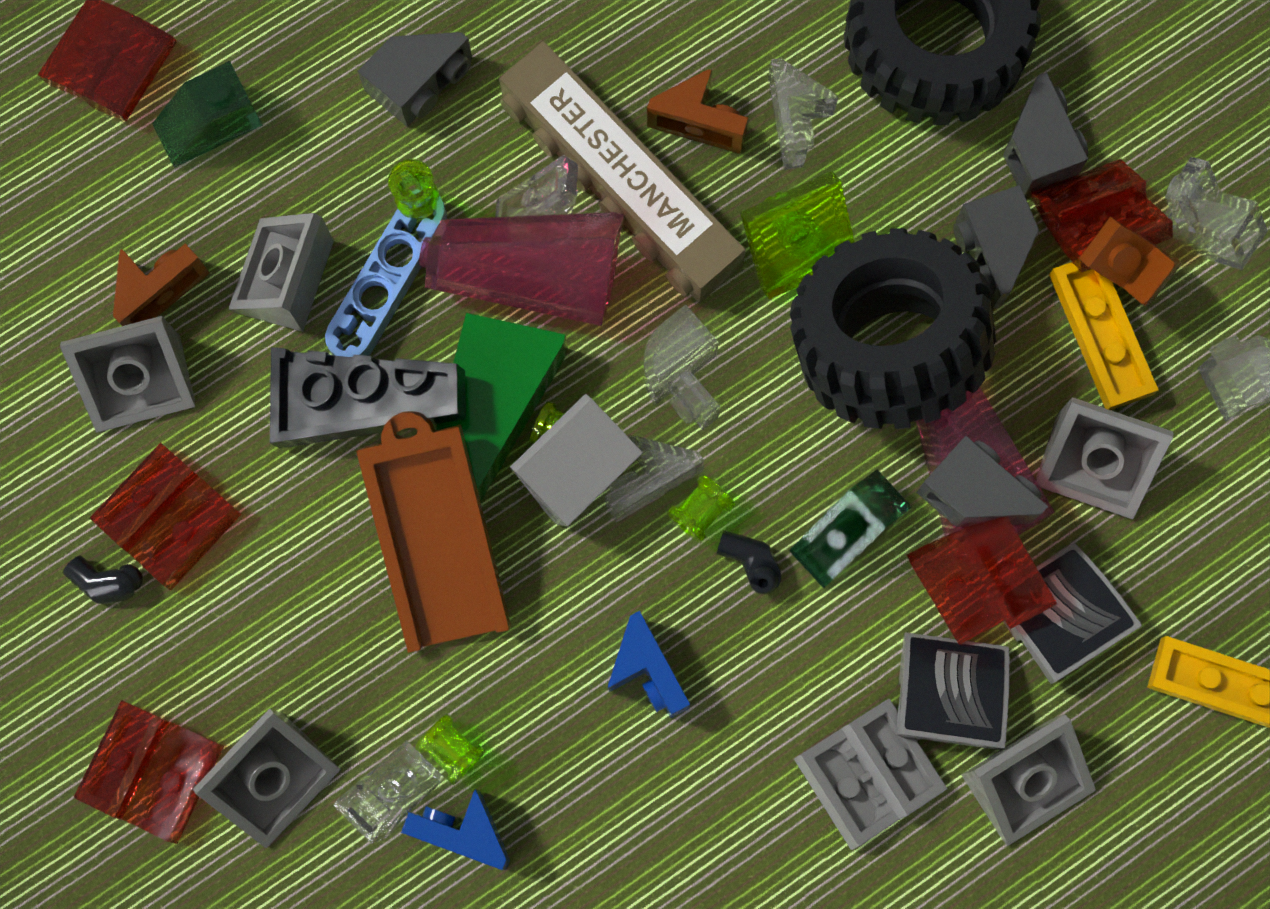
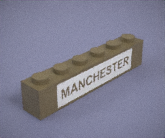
M544 41L499 77L502 93L500 103L508 115L517 123L524 120L535 131L532 134L534 140L548 156L552 157L557 154L568 166L565 168V171L573 183L582 191H586L589 188L601 200L598 203L601 211L614 225L619 226L623 223L634 235L632 241L635 247L646 259L652 261L656 258L668 270L666 273L668 281L682 296L686 297L690 293L700 304L743 266L746 249Z

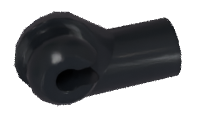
M723 530L716 555L742 562L750 586L755 592L764 595L773 592L781 582V569L770 546L763 541Z
M81 555L71 560L63 570V575L92 601L98 604L126 601L133 597L135 591L143 584L142 573L133 565L126 564L121 566L119 570L113 569L99 572Z

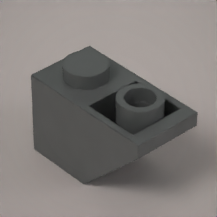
M461 32L391 36L357 72L364 91L408 127L416 117L423 118L434 108L438 95L450 82L455 84L465 76L473 58L469 40Z
M1047 72L1037 76L1003 154L1017 186H1021L1025 197L1077 178L1088 160V146L1085 137L1080 130H1074L1067 116L1068 106L1065 95L1058 86H1053Z
M1020 185L963 204L956 219V224L953 226L956 242L961 247L962 252L968 251L969 255L980 265L981 274L986 276L990 289L992 310L1002 307L1009 296L1039 231Z
M967 436L958 443L916 492L955 527L1031 524L1048 507L1040 500L1042 494L1031 481L1020 475L1012 476L999 464L1001 459L990 446L980 440L974 443Z

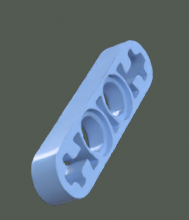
M425 188L416 189L408 193L400 203L328 325L325 341L332 355L353 357V354L369 356L445 228L447 222L445 205L441 197L434 191ZM429 204L435 217L432 220L429 218L421 220L416 229L419 238L423 239L419 242L410 234L417 222L413 210L415 208L424 210ZM404 227L408 232L402 231L401 228ZM396 244L408 245L413 250L411 261L403 267H394L386 262L387 251ZM371 286H381L388 291L387 302L379 309L371 310L361 304L363 292ZM356 311L364 320L373 322V325L369 327L362 321L356 333L361 344L358 347L349 345L344 351L338 337L342 333L350 335L354 331L358 322L351 313Z

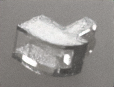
M1190 157L1181 173L1176 175L1168 186L1165 198L1169 208L1160 220L1166 231L1176 241L1200 256L1243 270L1268 232L1258 203L1221 192L1209 161Z
M686 304L659 325L650 336L644 352V383L654 405L671 393L674 397L670 400V403L677 414L687 424L694 420L704 430L718 419L720 405L696 379L694 374L717 356L719 342Z

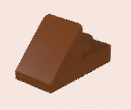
M708 69L649 100L647 106V127L741 154L746 138L748 117L740 115L736 109L727 105L716 104L712 107L705 105L711 88L712 70Z
M1112 217L1108 219L1079 258L1089 268L1124 288L1144 306L1154 301L1182 264L1178 258Z
M186 243L178 250H170L163 254L156 261L154 270L148 275H145L125 251L121 249L118 259L113 317L122 326L156 318L210 274V272Z

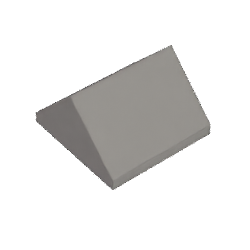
M315 213L260 218L229 310L237 314L303 332L334 242L323 218Z
M163 316L63 341L60 344L61 351L96 433L195 407V399L181 337Z
M585 394L510 468L554 523L561 526H569L643 452L594 400Z
M1072 397L1056 415L1035 480V486L1134 519L1173 439V431Z
M269 709L193 788V791L258 843L267 848L341 769L285 714Z
M1065 714L1046 721L1006 746L1005 749L996 752L961 774L1007 846L1096 791L1072 722Z

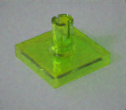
M833 171L786 192L775 193V197L769 196L762 203L740 212L760 287L769 300L798 287L806 274L813 275L811 267L824 254L828 257L832 256L837 245L846 240H849L850 243L855 242L841 180Z

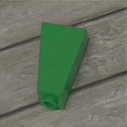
M466 313L453 362L465 370L466 419L437 424L436 430L457 425L462 426L481 502L566 358L568 346L566 334Z

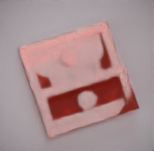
M86 0L43 65L38 76L49 86L82 98L93 109L127 121L176 45L177 40L151 23L102 0Z
M1122 159L1032 192V201L1048 230L1081 273L1091 270V268L1079 258L1110 217L1155 245L1173 238V221L1147 199L1146 181Z
M160 442L95 511L90 519L119 547L129 553L154 578L171 591L242 514Z
M1007 516L961 529L907 554L911 566L959 645L1003 621L1012 629L1057 605L1056 600Z
M121 700L73 798L113 818L127 821L167 842L178 844L200 798L195 794L193 788L215 766L224 746Z

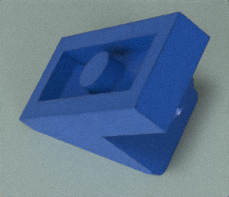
M638 611L629 617L610 677L608 690L611 692L646 673L650 680L643 683L642 686L656 712L665 708L670 718H673L688 710L690 703L642 614Z
M474 790L460 830L452 827L455 816L426 806L422 816L408 812L401 833L500 870H507L510 858L480 791Z

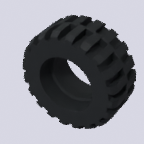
M850 0L846 17L847 24L844 32L845 48L850 51L848 63L854 75L863 73L860 84L861 88L869 97H873L876 93L882 97L880 104L882 108L890 113H894L896 108L908 112L906 120L919 124L922 116L933 118L934 125H949L952 116L957 115L961 122H966L977 118L981 107L984 111H991L999 105L1005 93H1011L1018 83L1037 43L1035 39L1041 26L1042 15L1037 11L1040 0H954L968 8L978 19L984 32L985 42L975 50L964 54L939 55L915 45L904 34L898 24L896 12L903 5L913 0Z
M890 228L889 234L877 235L876 231L862 234V239L854 243H850L849 240L844 241L834 248L835 253L832 256L828 257L824 254L811 267L813 275L806 274L796 289L798 296L794 298L791 304V333L804 379L809 389L815 392L816 399L826 409H835L838 417L851 423H855L858 418L862 419L864 427L882 429L883 424H894L895 429L911 428L910 422L924 419L925 424L940 419V412L946 408L954 411L967 401V391L975 393L986 379L985 372L992 367L995 357L994 344L997 341L990 289L986 276L980 272V265L971 255L965 252L962 254L959 245L946 238L939 242L935 234L918 230L915 235L908 234L905 228ZM915 312L935 320L927 330L917 337L895 345L875 346L852 339L856 332L866 323L889 313Z

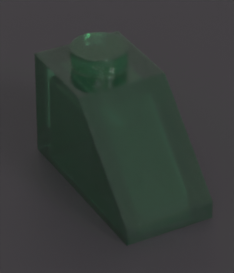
M230 61L184 82L152 123L174 168L263 126Z
M877 469L850 488L789 551L824 589L887 533L912 506Z

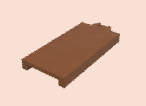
M405 411L393 416L384 425L381 434L382 443L360 448L356 452L408 653L421 650L422 647L491 631L498 633L509 630L511 622L462 426L457 425L435 430L432 421L417 411ZM406 428L417 429V434L410 437H401L398 435V432Z

